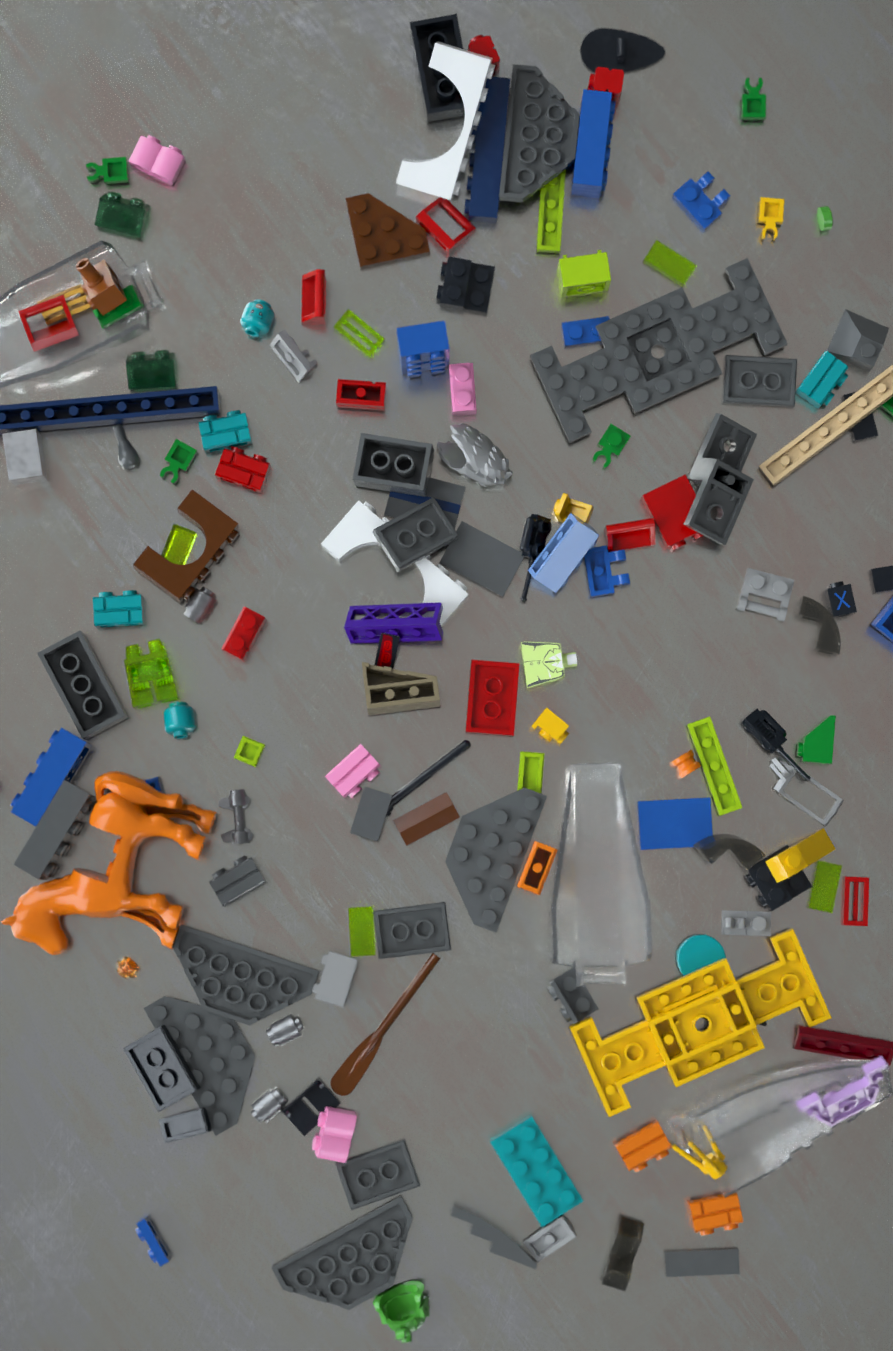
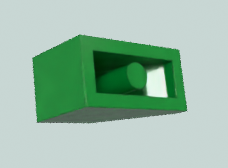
M836 715L828 716L802 738V742H798L797 757H800V763L832 764Z

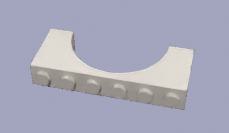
M442 42L435 43L429 67L447 76L458 89L465 110L463 130L455 145L438 157L427 160L404 158L396 184L451 200L454 195L458 196L462 183L458 181L460 172H465L468 158H465L467 148H472L475 135L471 134L473 126H478L482 112L478 111L480 102L485 103L488 94V88H485L487 78L492 79L495 65L491 64L493 58Z
M358 500L325 538L321 546L336 560L341 562L347 555L357 549L371 545H380L372 532L375 528L389 520L385 517L381 520L374 514L377 510L368 502L362 504ZM428 555L416 562L424 580L425 594L423 603H442L443 610L440 624L443 627L468 598V593L466 592L468 588L458 579L455 582L447 576L449 572L442 565L438 564L435 566L430 562L431 556ZM434 611L427 612L422 617H433Z

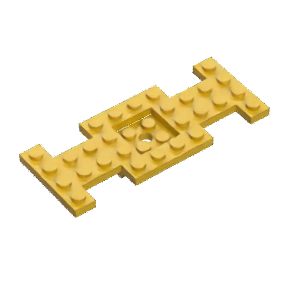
M791 928L770 937L778 956V961L738 979H735L727 959L723 958L636 997L645 1020L601 1039L592 1017L569 1027L608 1117L631 1108L623 1090V1084L666 1066L674 1086L678 1087L765 1048L756 1025L796 1007H800L808 1027H813L832 1018L794 929ZM699 1018L708 1019L709 1024L705 1030L700 1031L696 1029L695 1023Z

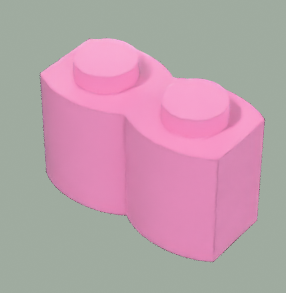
M148 135L147 138L141 136L129 159L130 166L167 184L173 185L185 162L182 151L171 145L169 148L160 145L161 141L153 136Z
M326 1106L324 1112H320L318 1118V1126L321 1127L318 1136H314L312 1150H315L317 1158L346 1163L357 1118L354 1111Z

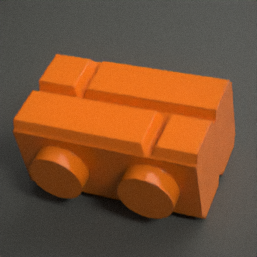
M534 841L517 887L540 895L557 849Z
M657 1120L614 1143L629 1171L634 1169L635 1172L648 1166L647 1161L654 1157L656 1160L669 1155L668 1150L672 1148Z
M736 1191L687 1201L693 1230L700 1232V1235L715 1233L714 1228L724 1227V1230L736 1229L739 1227L738 1223L743 1222Z

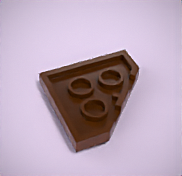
M369 193L345 198L360 269L430 254L426 231L417 223Z

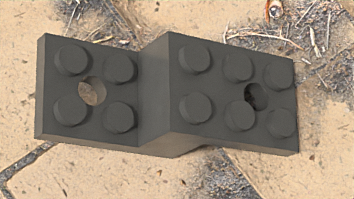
M720 413L715 414L688 476L690 481L700 485L683 525L720 545H726L754 481L753 478L741 471L757 434ZM727 439L731 443L728 452L724 450V442ZM713 507H716L718 510L715 519H712L710 515Z

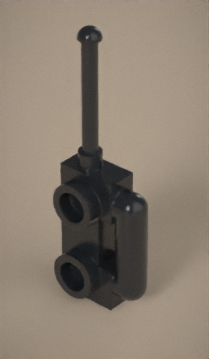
M531 514V517L526 518L519 546L522 551L521 556L529 558V568L545 548L547 534L552 528L551 519L538 514ZM529 571L527 572L522 597L520 598L522 602L527 601L526 597L532 576Z
M756 709L742 721L746 731L753 734L766 751H769L771 754L775 751L781 754L805 781L811 779L810 775L808 776L784 751L782 745L787 741L785 738L787 733L766 710L759 711Z

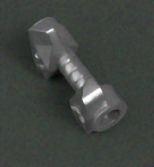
M244 789L230 790L229 798H221L218 806L233 810L235 829L221 834L222 841L225 843L232 842V844L249 843L252 839V833L249 829L244 828L243 810L248 808L249 797L245 796Z

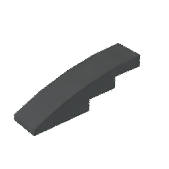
M453 1204L450 1216L471 1223L470 1234L491 1241L489 1248L491 1253L536 1269L537 1261L512 1237L478 1214Z

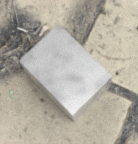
M36 429L2 434L9 481L13 485L47 481L41 434Z

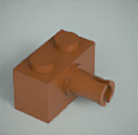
M83 258L76 264V269L81 273L84 282L81 287L88 296L86 300L93 310L98 309L102 315H105L127 301L117 274L105 259L94 266L88 258Z

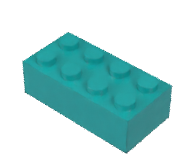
M531 1114L490 1139V1143L541 1227L583 1202V1198Z

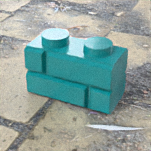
M824 351L796 390V394L817 409L822 404L827 406L835 395L831 392L836 385L841 387L849 376L845 373L848 366L828 351Z
M235 410L227 412V417L217 418V415H210L204 417L202 422H198L205 453L224 450V448L229 449L231 446L239 447L252 444L246 413Z
M136 590L123 591V595L113 596V592H100L99 597H93L94 626L96 628L145 625L144 598L141 594H137Z

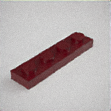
M799 1026L794 1041V1049L866 1062H871L882 1056L889 1066L893 1059L892 1041Z

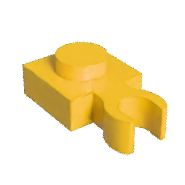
M760 198L758 223H765L761 233L763 240L765 239L766 231L773 232V240H776L778 230L775 224L782 225L784 199Z

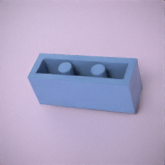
M570 513L528 569L529 573L535 580L557 593L560 588L565 586L572 571L580 566L587 551L595 546L599 534L592 526Z

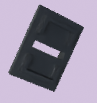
M319 1078L281 1111L303 1136L318 1124L319 1115L316 1116L302 1101L303 1097H306L319 1113L324 1112L326 1106L336 1108L341 1104Z

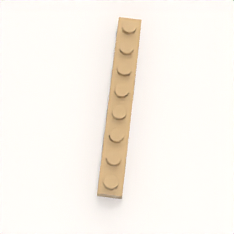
M893 365L759 465V469L773 486L777 485L892 398Z

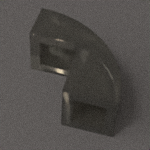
M806 596L801 597L796 617L819 623L813 651L833 656L839 655L841 639L833 616L819 602Z
M730 834L712 835L693 845L704 860L710 864L729 851L740 867L747 871L766 856L749 841Z
M621 1216L608 1255L602 1279L603 1285L622 1291L626 1290L631 1277L633 1261L642 1240L645 1223Z

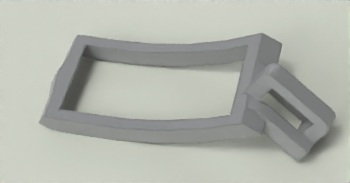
M781 756L779 758L774 757L771 760L772 764L769 766L780 779L773 789L826 827L837 814L844 800L811 777L809 780L811 783L837 800L825 819L822 820L783 791L797 771L791 764L788 765Z

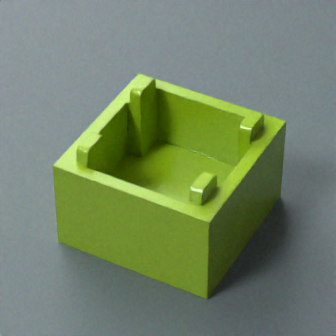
M597 250V254L567 258V255H563V258L559 259L557 273L561 298L609 290L611 276L607 252L602 253L601 250Z

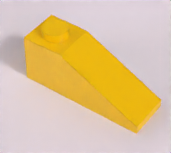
M823 828L765 862L778 883L834 851L835 847Z

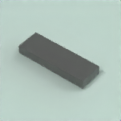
M738 1248L664 1251L666 1277L740 1274Z

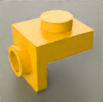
M566 493L562 494L561 499H557L554 506L555 516L561 523L572 513L588 524L594 510L592 505L570 499Z

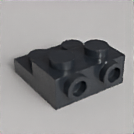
M448 256V261L442 262L440 276L445 278L443 285H438L436 299L440 300V307L487 315L495 266L472 263V260Z
M788 845L745 869L747 872L745 878L751 888L756 887L760 894L757 897L758 901L764 909L768 908L769 911L777 909L813 887L803 870L785 880L776 882L765 861L788 849Z

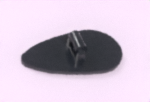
M599 28L591 31L583 39L580 55L583 64L593 73H595L597 67L609 68V71L619 69L627 73L656 64L664 58L665 49L656 41L646 36L619 29Z

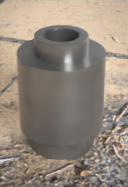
M202 587L201 590L196 588L185 606L186 611L184 615L200 624L203 619L207 618L217 601L213 598L215 593L205 587Z
M290 1014L271 1024V1027L266 1032L274 1047L278 1045L282 1047L301 1037V1031L304 1030V1027L298 1016L294 1018Z
M278 1089L268 1090L251 1105L254 1109L251 1111V1114L259 1123L263 1120L269 1123L285 1108L284 1105L288 1101Z

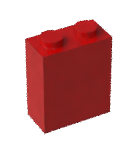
M686 474L641 497L650 518H654L655 528L666 550L672 547L675 551L685 546V541L692 537L695 540L704 537L702 534L683 525L696 497Z

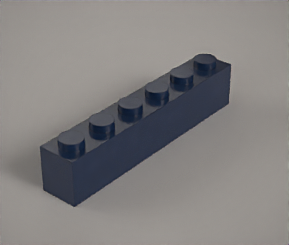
M503 77L487 78L485 88H488V94L485 103L480 102L478 111L482 112L477 130H472V135H475L473 142L475 144V153H470L469 167H473V175L468 176L466 189L471 191L470 199H465L464 214H469L468 220L471 222L497 224L510 78Z

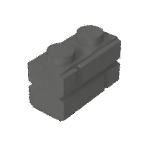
M242 856L233 862L235 867L228 871L222 868L212 874L213 879L209 883L223 907L267 883L252 857L247 859L246 856Z

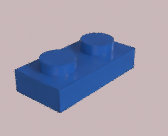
M609 316L563 322L561 326L565 348L602 343L595 326L609 320Z
M148 1216L136 1223L138 1228L135 1230L142 1242L146 1240L150 1247L148 1254L154 1263L158 1262L161 1267L168 1263L171 1257Z

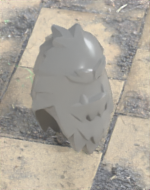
M460 423L450 426L453 433L451 437L457 445L449 441L437 443L440 451L439 456L451 469L466 478L474 479L481 486L503 484L513 474L509 469V460L505 458L502 451L487 436L470 425Z

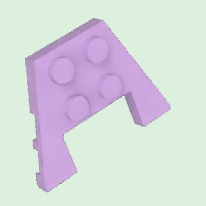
M880 1056L862 1066L865 1075L862 1079L849 1081L845 1088L827 1093L823 1100H820L815 1091L797 1101L796 1104L801 1112L804 1113L806 1111L809 1116H816L818 1121L832 1127L875 1103L880 1088L877 1083L883 1079L881 1071L886 1069L887 1064L883 1057Z

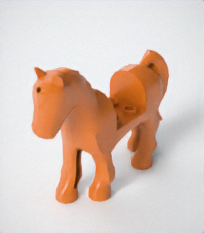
M120 771L104 773L98 776L94 782L96 803L92 809L89 824L98 829L121 836L115 843L113 853H116V857L113 863H109L106 875L92 870L74 868L71 874L65 875L63 878H56L31 887L27 893L18 899L13 915L1 921V924L11 926L15 938L35 943L50 955H59L68 949V937L61 926L60 916L73 914L85 915L90 918L123 916L139 921L157 933L162 946L172 950L180 928L178 925L184 906L171 904L167 896L162 893L143 895L132 891L138 848L146 838L162 836L176 841L185 848L190 857L199 860L206 837L194 833L190 825L178 824L171 819H182L192 822L198 827L200 832L208 835L215 822L217 812L203 810L194 804H184L181 794L162 793L142 779ZM106 789H109L111 791L104 795V791Z

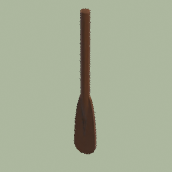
M431 954L377 1030L369 1035L350 1054L331 1079V1088L336 1094L346 1096L355 1089L373 1061L383 1036L441 959L437 955Z

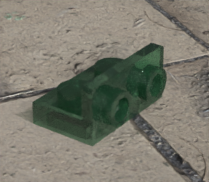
M108 192L99 199L95 226L141 237L150 205L145 204V201L139 198H131L129 200L122 198V195L119 193Z
M169 350L155 351V354H145L143 351H137L127 356L126 370L129 390L177 386L175 353H169Z

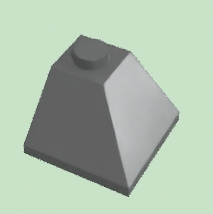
M845 309L827 351L836 358L870 372L881 352L889 328Z

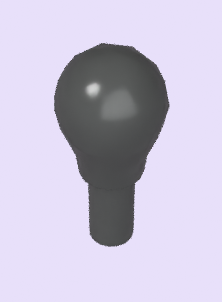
M122 424L115 425L113 429L118 441V462L125 469L135 468L139 462V455L130 441L127 440Z

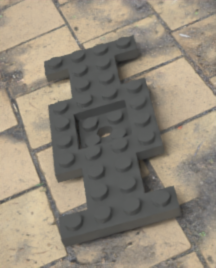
M748 258L725 268L734 288L733 291L695 308H692L683 287L596 325L595 328L604 346L599 351L563 367L552 346L530 355V359L569 443L592 433L582 411L622 393L626 394L636 414L722 375L720 366L713 353L755 334L765 355L787 346L788 343ZM655 346H660L664 349L665 354L662 358H655L651 354V349Z

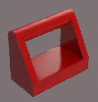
M442 197L436 199L416 216V222L425 229L426 233L448 255L457 249L476 230V227L448 199ZM440 205L465 230L453 240L430 217Z
M316 269L302 275V324L326 325V273L323 269Z
M64 294L18 311L34 352L79 336ZM58 306H63L68 320L32 332L27 318Z
M654 518L606 525L604 528L608 552L626 551L656 545Z

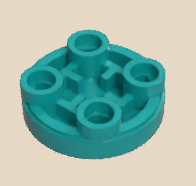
M696 934L688 937L676 951L677 966L683 976L726 958L722 945L716 939L706 934Z

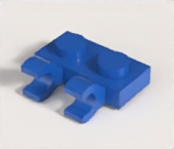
M709 171L696 183L690 178L673 193V197L703 230H706L722 215L719 208L730 199V194L725 189L718 193L712 201L703 192L715 179Z
M606 545L594 547L584 555L591 597L615 594L614 586L630 584L629 573L612 576L610 563L626 561L625 550L608 552Z

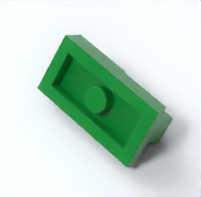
M131 284L123 289L127 301L107 314L102 315L98 309L93 310L102 329L144 307L134 285Z

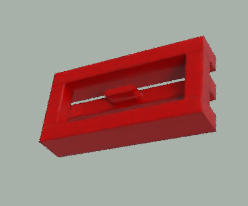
M844 876L842 925L868 926L869 878ZM850 882H853L852 921H849ZM859 882H863L862 921H858Z

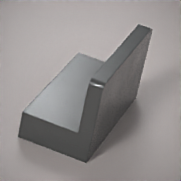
M364 786L350 833L378 841L392 796Z

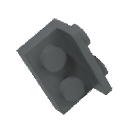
M574 967L549 981L551 987L548 988V991L554 1001L559 999L564 1008L560 1011L567 1022L572 1020L575 1025L578 1021L599 1010Z

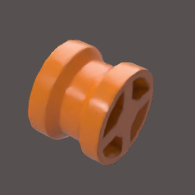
M692 749L671 762L673 766L678 768L681 778L701 767L700 762L694 759Z

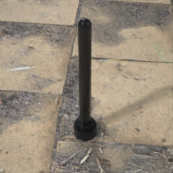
M468 740L462 741L394 793L385 819L391 815L393 806L468 750L471 743Z

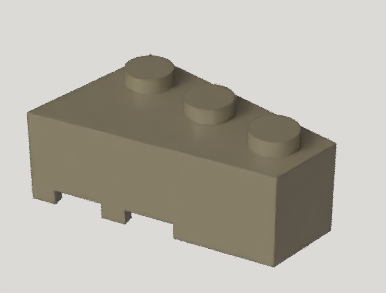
M362 662L368 715L440 707L437 676L412 671L406 672L392 669L391 667H380Z

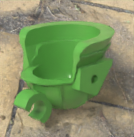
M406 1281L395 1284L379 1293L373 1301L375 1310L379 1312L382 1324H388L395 1331L396 1340H401V1343L412 1342L411 1332H415L424 1323L425 1318L430 1316L428 1296H424V1284L419 1281Z

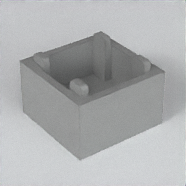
M332 950L329 951V954L323 955L321 961L322 964H325L320 983L314 984L312 990L313 993H316L315 999L344 1007L359 959Z

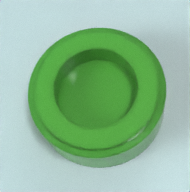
M828 206L818 207L817 221L821 231L831 230L833 226L832 212Z

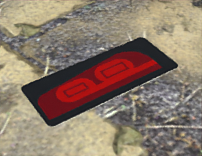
M381 633L375 666H386L393 669L400 639L399 636Z

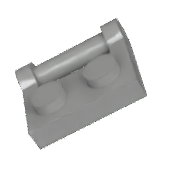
M747 568L737 610L745 611L746 609L777 617V620L784 622L795 580ZM751 594L781 602L780 607L776 608L748 600V595Z

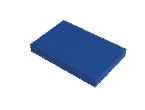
M710 797L637 802L640 850L713 846Z

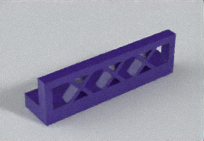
M442 603L350 606L344 629L350 643H379L381 633L399 636V642L441 641L444 634L440 624L443 606ZM434 611L433 617H422L425 613ZM405 612H411V613H412V614H411L410 616H408L407 618H400V617H399L400 615H402V614L405 613ZM382 613H388V614H389L388 616H386V617L383 618V619H377V618H376L377 616H379V615L382 614ZM355 614H366L362 619L354 620Z

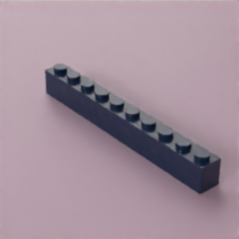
M211 386L0 405V435L31 429L46 431L221 415L220 395L218 387Z

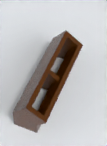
M447 792L393 821L407 846L460 818Z

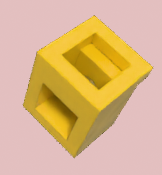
M548 708L542 712L531 726L533 730L538 727L540 729L539 734L548 742L553 739L561 744L569 734L566 731L569 725Z

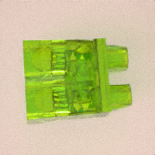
M160 639L149 641L150 654L142 656L139 644L126 646L127 659H124L132 707L135 710L157 705L156 700L159 704L180 700L170 656ZM151 681L153 682L154 691H155V695H156V700H155V696H154V693H153Z

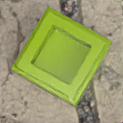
M242 736L234 758L257 767L265 745Z

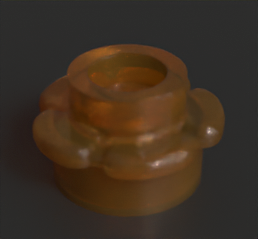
M124 956L121 961L118 960L116 962L118 966L116 970L120 976L125 979L128 977L135 978L139 967L131 958Z

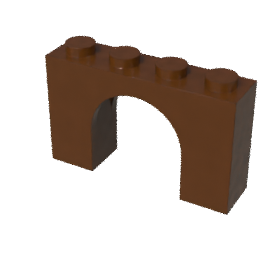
M193 489L177 509L181 516L198 527L204 534L206 546L202 555L190 564L178 565L169 562L147 546L133 564L137 572L179 603L183 599L188 600L195 591L193 586L198 580L202 582L210 572L208 567L213 561L217 563L225 552L222 550L228 542L232 544L239 535L237 531L239 529L238 523Z

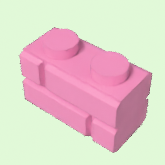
M473 363L449 364L452 416L476 415Z
M360 744L325 777L344 798L349 795L352 799L362 790L359 786L366 779L371 782L380 773L378 771L380 764Z

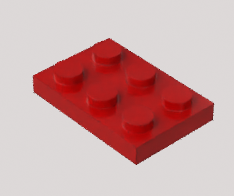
M471 660L466 732L514 736L520 663Z

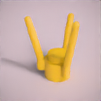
M703 1127V1131L715 1155L710 1153L706 1156L692 1141L688 1142V1145L702 1159V1163L678 1146H672L673 1150L697 1166L704 1174H709L713 1179L721 1177L728 1168L723 1161L725 1156L719 1150L707 1127Z

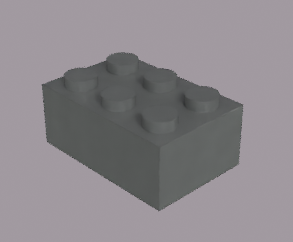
M361 433L352 480L355 486L426 497L434 456L433 445Z

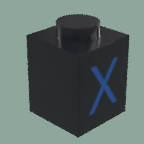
M843 581L829 584L830 588L824 591L830 619L854 615L857 610L851 584L844 585Z

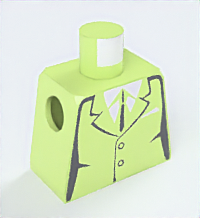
M521 642L526 689L564 679V668L577 666L576 652L562 654L560 643Z

